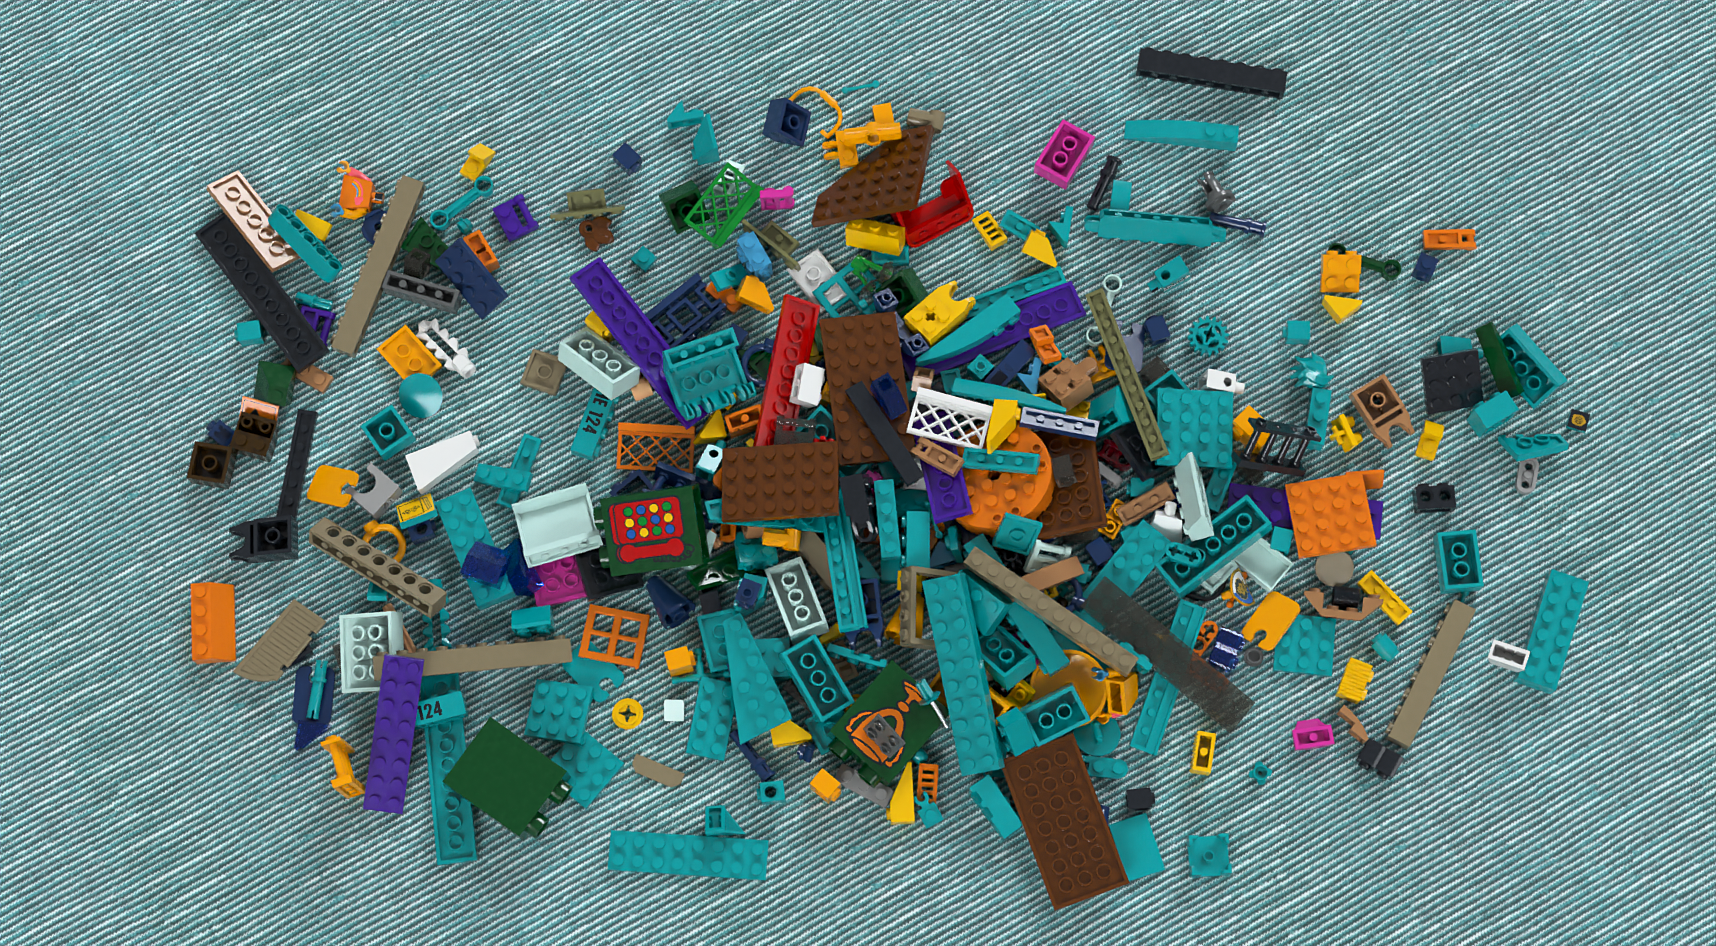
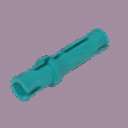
M316 660L314 677H311L313 683L306 716L308 719H311L313 711V719H319L324 683L327 682L325 676L328 661L323 660L322 668H320L321 660Z

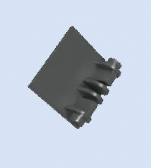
M879 713L863 728L867 736L889 758L905 744V741Z

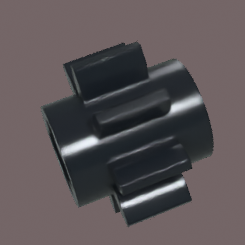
M1010 550L1001 551L1003 557L1000 559L1007 569L1010 568L1016 571V568L1023 566L1021 560L1025 559L1023 554Z

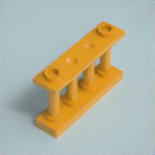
M331 735L326 737L325 741L320 743L332 755L337 773L336 779L331 780L333 788L347 799L365 794V786L354 777L348 754L355 752L354 748L340 736Z

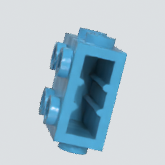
M754 231L743 233L737 239L738 246L736 250L738 252V259L741 263L745 262L748 276H756L760 279L759 281L765 282L773 275L772 262Z

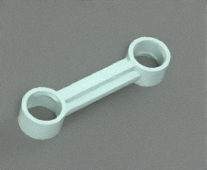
M1115 274L1106 276L1102 285L1110 307L1114 296L1120 292L1122 287L1121 278ZM1108 280H1116L1119 283V288L1109 290L1106 287V282ZM1094 321L1093 326L1087 330L1086 342L1092 347H1098L1102 345L1103 339L1094 342L1088 336L1091 331L1099 332Z

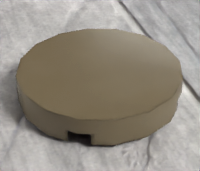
M1347 552L1318 556L1315 564L1316 575L1325 585L1332 587L1335 585L1342 586L1353 575V559Z

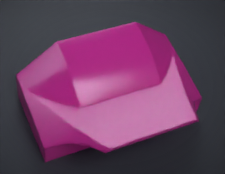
M1319 719L1297 721L1295 729L1292 730L1295 751L1323 748L1335 744L1331 724L1326 725Z

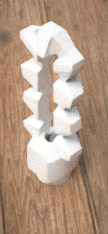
M436 318L432 321L423 320L418 324L419 332L415 336L419 340L427 342L425 347L428 350L436 351L434 355L438 360L446 361L444 366L447 370L457 371L465 379L475 373L476 367L469 360L467 349L464 347L458 350L457 339L454 337L449 339L447 329L440 330ZM429 329H433L458 354L453 357V360L426 334Z

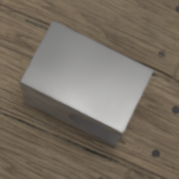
M370 463L366 468L371 476L376 479L373 490L364 494L355 491L353 487L349 486L345 492L352 495L351 499L378 521L403 491L389 477Z

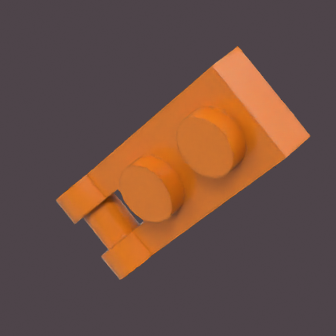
M1475 229L1423 230L1422 232L1424 250L1477 249L1476 242H1474V237L1476 236ZM1462 237H1465L1467 242H1462Z

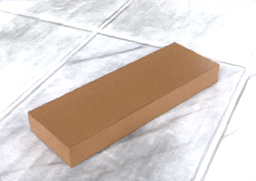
M1165 481L1115 510L1124 526H1127L1162 507L1167 501H1172L1176 498Z

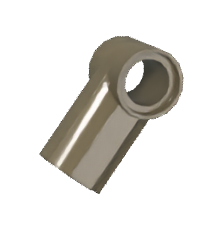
M910 108L907 125L917 127L932 125L934 133L940 134L946 114L939 110L924 111Z

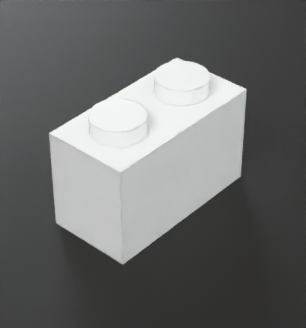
M807 363L796 365L789 402L807 408L818 406L821 400V387L825 381V369Z

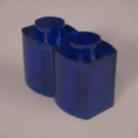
M1222 626L1207 664L1226 672L1235 669L1239 658H1236L1238 650H1243L1246 642L1243 640L1244 634Z

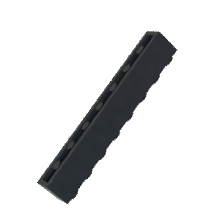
M1150 47L1140 48L1136 76L1277 99L1283 98L1288 73L1279 68L1267 69L1261 65L1249 66L1242 62L1230 63L1224 59L1211 60L1205 56L1193 57L1187 53L1174 54L1168 50L1156 51Z

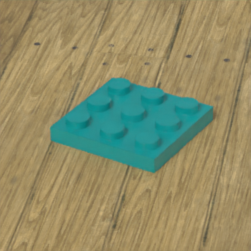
M1298 615L1274 648L1272 671L1331 677L1336 618Z
M537 679L524 735L531 738L582 745L594 688Z
M586 731L582 745L565 743L551 759L569 773L571 777L567 783L573 786L570 796L586 810L625 765Z

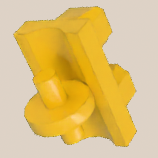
M1341 414L1331 421L1333 434L1329 438L1331 441L1337 440L1338 445L1342 446L1344 453L1351 451L1363 441L1359 432L1353 434L1351 430L1355 426L1353 416L1345 417L1344 414Z

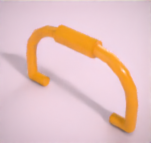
M808 86L799 89L789 100L793 102L803 92L814 91L820 94L819 96L832 108L836 109L838 114L836 125L828 133L823 129L820 131L826 139H829L842 123L843 115L838 102L825 90L822 91L817 87Z

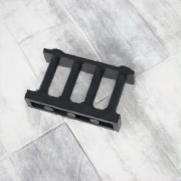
M1249 417L1248 422L1254 431L1247 446L1242 451L1233 450L1231 455L1237 466L1304 477L1306 470L1300 461L1310 440L1321 442L1322 438L1317 433V430L1311 426L1303 427L1268 421L1260 417L1257 419ZM1261 432L1270 433L1261 453H1252ZM1277 436H1286L1278 454L1269 456ZM1293 439H1302L1294 457L1291 459L1285 458Z

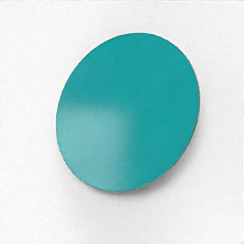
M415 373L405 378L401 383L399 400L404 410L410 415L418 418H427L434 415L440 409L443 393L439 383L433 377L423 373Z
M1097 716L1092 722L1074 729V737L1078 747L1084 753L1091 756H1105L1111 753L1118 746L1121 737L1120 727L1117 721L1111 717L1106 724H1101L1096 720L1099 718Z

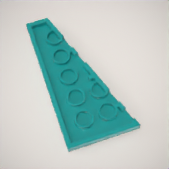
M740 612L724 620L723 626L740 745L793 719V716Z

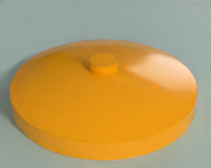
M1063 650L1070 661V665L1052 677L1048 674L1044 675L1037 665L1030 680V686L1037 691L1031 698V701L1033 702L1073 682L1091 719L1089 722L1079 726L1082 727L1092 722L1102 712L1107 701V677L1103 681L1092 678V676L1098 674L1091 671L1092 668L1102 669V667L1090 655L1077 650Z

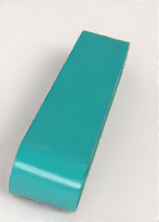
M278 204L269 216L268 223L323 281L333 282L342 270L343 266L340 261L287 206Z

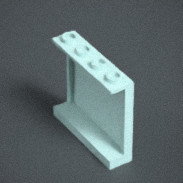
M586 483L511 504L528 568L596 549L603 545L600 531L595 526L594 509Z

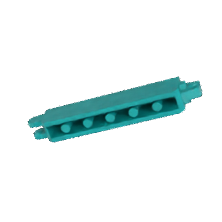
M1104 208L1100 211L1099 215H1088L1084 219L1085 230L1088 232H1098V237L1104 239L1120 238L1124 241L1139 240L1145 243L1149 241L1160 244L1175 243L1180 246L1195 245L1200 248L1210 247L1213 242H1225L1226 229L1213 226L1210 218Z

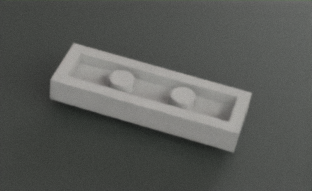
M842 763L835 776V779L841 783V786L886 809L895 790L881 783L872 788L858 776L857 770Z

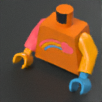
M347 161L339 162L344 166V170L338 167L337 172H346L347 175L343 176L339 204H333L330 207L337 211L330 213L331 217L334 218L340 215L343 218L356 220L371 212L373 203H384V193L375 192L376 188L370 178L361 171L349 167Z

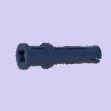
M1211 212L1210 220L1214 225L1242 230L1245 234L1252 233L1260 235L1262 238L1264 237L1267 221L1259 222L1252 220L1250 217L1241 219Z
M738 729L729 735L750 762V769L755 771L761 778V783L769 781L776 775V772L772 771L766 764V759L758 755L749 741L740 745Z

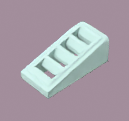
M727 160V162H729L735 168L739 169V171L743 174V171L745 169L744 165H741L731 160ZM727 169L724 173L725 179L734 180V177L726 175L727 172L734 175L731 170ZM735 183L726 184V186L730 187L726 189L727 194H734L736 189ZM722 184L714 186L713 191L715 194L724 195L723 187H721Z

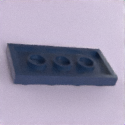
M462 237L457 239L435 260L436 264L482 320L509 297Z

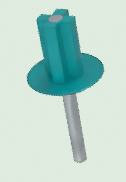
M925 678L917 681L915 686L923 698L919 705L931 704L947 729L949 724L934 702L939 697L940 691L933 692Z

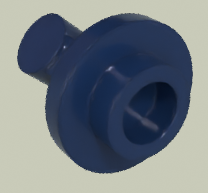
M807 741L804 744L801 743L797 750L799 760L810 763L813 758L815 745Z

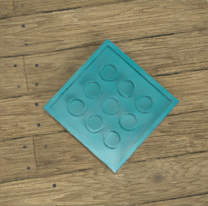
M1157 388L1156 422L1169 455L1155 460V465L1177 466L1188 453L1192 452L1199 468L1231 469L1233 450V392Z

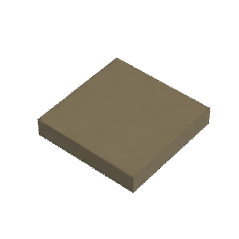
M533 349L520 384L556 396L567 366L558 360V356Z

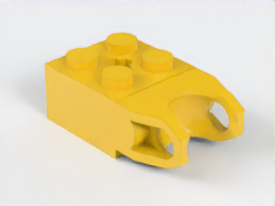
M955 280L938 287L904 316L905 325L913 335L920 333L929 349L959 328V325L966 319L970 310L976 304L973 297L962 301L951 299L958 288Z

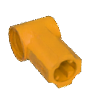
M763 529L762 545L781 547L787 551L800 550V530Z

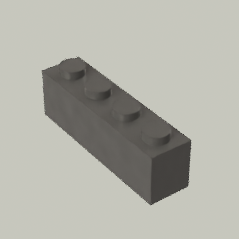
M390 270L387 271L382 285V289L387 295L456 315L463 298L459 290Z

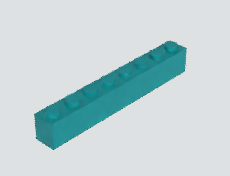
M983 533L963 545L964 552L962 554L965 559L973 548L977 547L1005 566ZM994 588L997 592H999L1006 599L1012 602V600L1009 597H1007L1006 595L998 591L996 588ZM1013 602V605L1007 612L1006 619L1011 626H1016L1018 629L1016 634L1022 642L1026 641L1029 646L1028 650L1034 654L1035 658L1037 657L1040 662L1038 666L1043 674H1048L1052 677L1070 665L1069 659L1043 621L1016 602Z

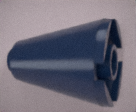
M655 575L649 578L646 588L661 625L665 629L668 626L673 629L686 622L690 618L688 614L691 610L693 613L696 606L693 601L662 576Z

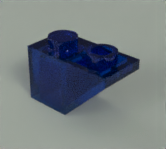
M888 372L872 381L870 390L891 420L908 410L899 387Z

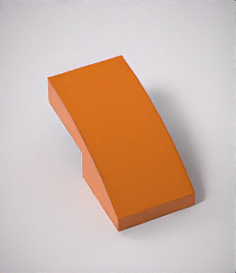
M1046 324L1029 329L1032 343L1044 365L1061 360L1062 354L1054 344V336Z

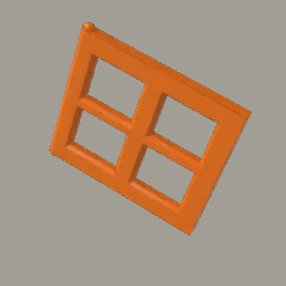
M590 604L578 657L638 669L650 614H640ZM596 614L614 617L611 633L593 629ZM622 618L641 622L637 638L619 634ZM591 635L610 638L606 654L588 651ZM618 640L636 643L633 659L615 656Z

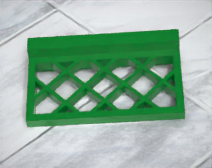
M727 162L684 218L683 222L710 242L711 246L717 250L722 247L758 199L760 191L764 189L760 185L753 183ZM727 169L734 173V180L725 181L724 173ZM738 182L747 183L750 186L749 190L745 193H740ZM735 183L736 193L727 194L726 184ZM722 184L724 195L714 196L713 187ZM737 196L738 204L736 207L728 206L727 197ZM724 197L725 208L716 209L715 198ZM704 199H711L713 209L703 210L702 202ZM726 210L727 219L723 222H718L716 211ZM713 212L714 223H705L704 213ZM700 213L702 224L695 225L689 220L693 214ZM715 225L716 233L712 238L706 234L705 226Z

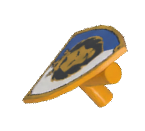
M1240 568L1234 570L1230 578V590L1221 593L1222 599L1226 600L1234 597L1236 601L1244 606L1255 604Z

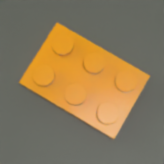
M406 324L376 348L403 380L415 373H423L432 377L443 367Z

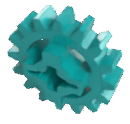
M1206 316L1205 320L1199 317L1198 323H1192L1193 328H1189L1188 332L1190 335H1188L1187 340H1192L1189 346H1195L1194 353L1199 350L1201 351L1200 356L1207 353L1209 358L1211 353L1217 356L1218 350L1224 351L1225 347L1223 345L1228 344L1226 339L1229 337V333H1225L1227 326H1221L1222 320L1216 322V317L1209 320V316ZM1211 331L1210 339L1206 342V335Z

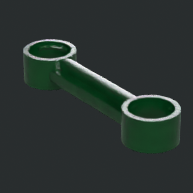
M1333 243L1327 250L1337 248L1343 254L1347 251L1341 243ZM1361 255V267L1381 273L1385 280L1393 281L1401 273V265L1396 260L1390 259L1382 262ZM1386 265L1395 266L1397 274L1393 276L1388 275L1384 267Z

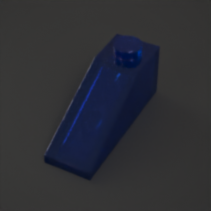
M516 538L504 549L508 581L517 596H532L544 584L535 567L528 568L523 554L522 543L519 538Z

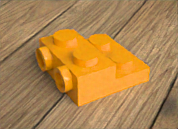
M1331 250L1326 251V254H1321L1320 292L1359 293L1361 255L1357 254V251H1345V254H1338V251Z

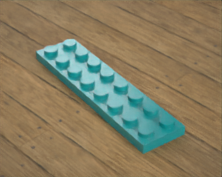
M1142 520L1083 592V597L1087 599L1081 613L1074 611L1073 614L1102 633L1155 568V564L1164 557L1166 546L1171 541L1145 520ZM1053 629L1051 631L1052 636L1062 650L1086 652V650L1057 630Z
M611 830L607 870L766 881L769 840Z

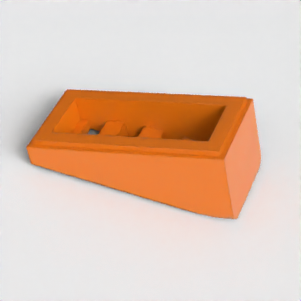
M919 763L917 799L919 801L924 800V798H921V795H924L923 791H926L928 795H933V799H929L928 803L934 801L936 804L939 765ZM923 770H926V771H934V774H922V773H923ZM922 778L934 779V783L922 782ZM921 787H933V791L921 790Z

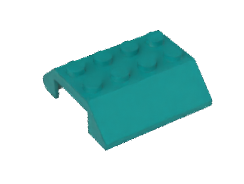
M733 327L663 351L664 374L675 405L686 421L694 419L695 416H701V410L698 405H701L707 413H711L712 410L716 411L729 406V403L730 405L735 404L736 399L732 394L733 392L741 401L756 396L753 382L747 383L735 350L739 343Z

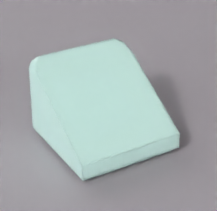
M664 700V721H684V700Z

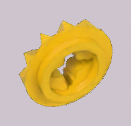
M630 698L618 701L612 710L613 721L618 727L625 730L634 729L641 724L644 716L640 703ZM628 706H630V712L634 715L630 716L628 722H626V717L620 713H625Z

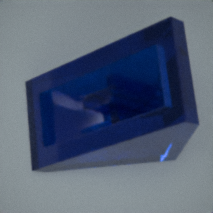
M298 720L295 750L301 751L332 728V726L326 723Z

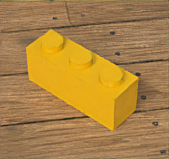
M867 219L849 221L845 228L846 245L895 256H900L905 246V227Z

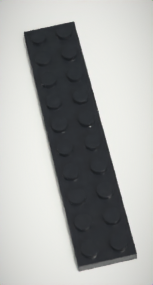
M224 212L194 233L299 374L330 352L273 274Z

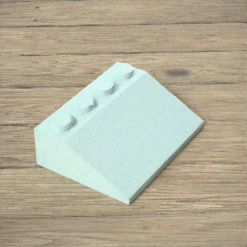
M387 611L339 615L342 693L379 692L381 681H374L372 657L376 656L378 652H388L390 655H395L396 651L404 650L403 613Z

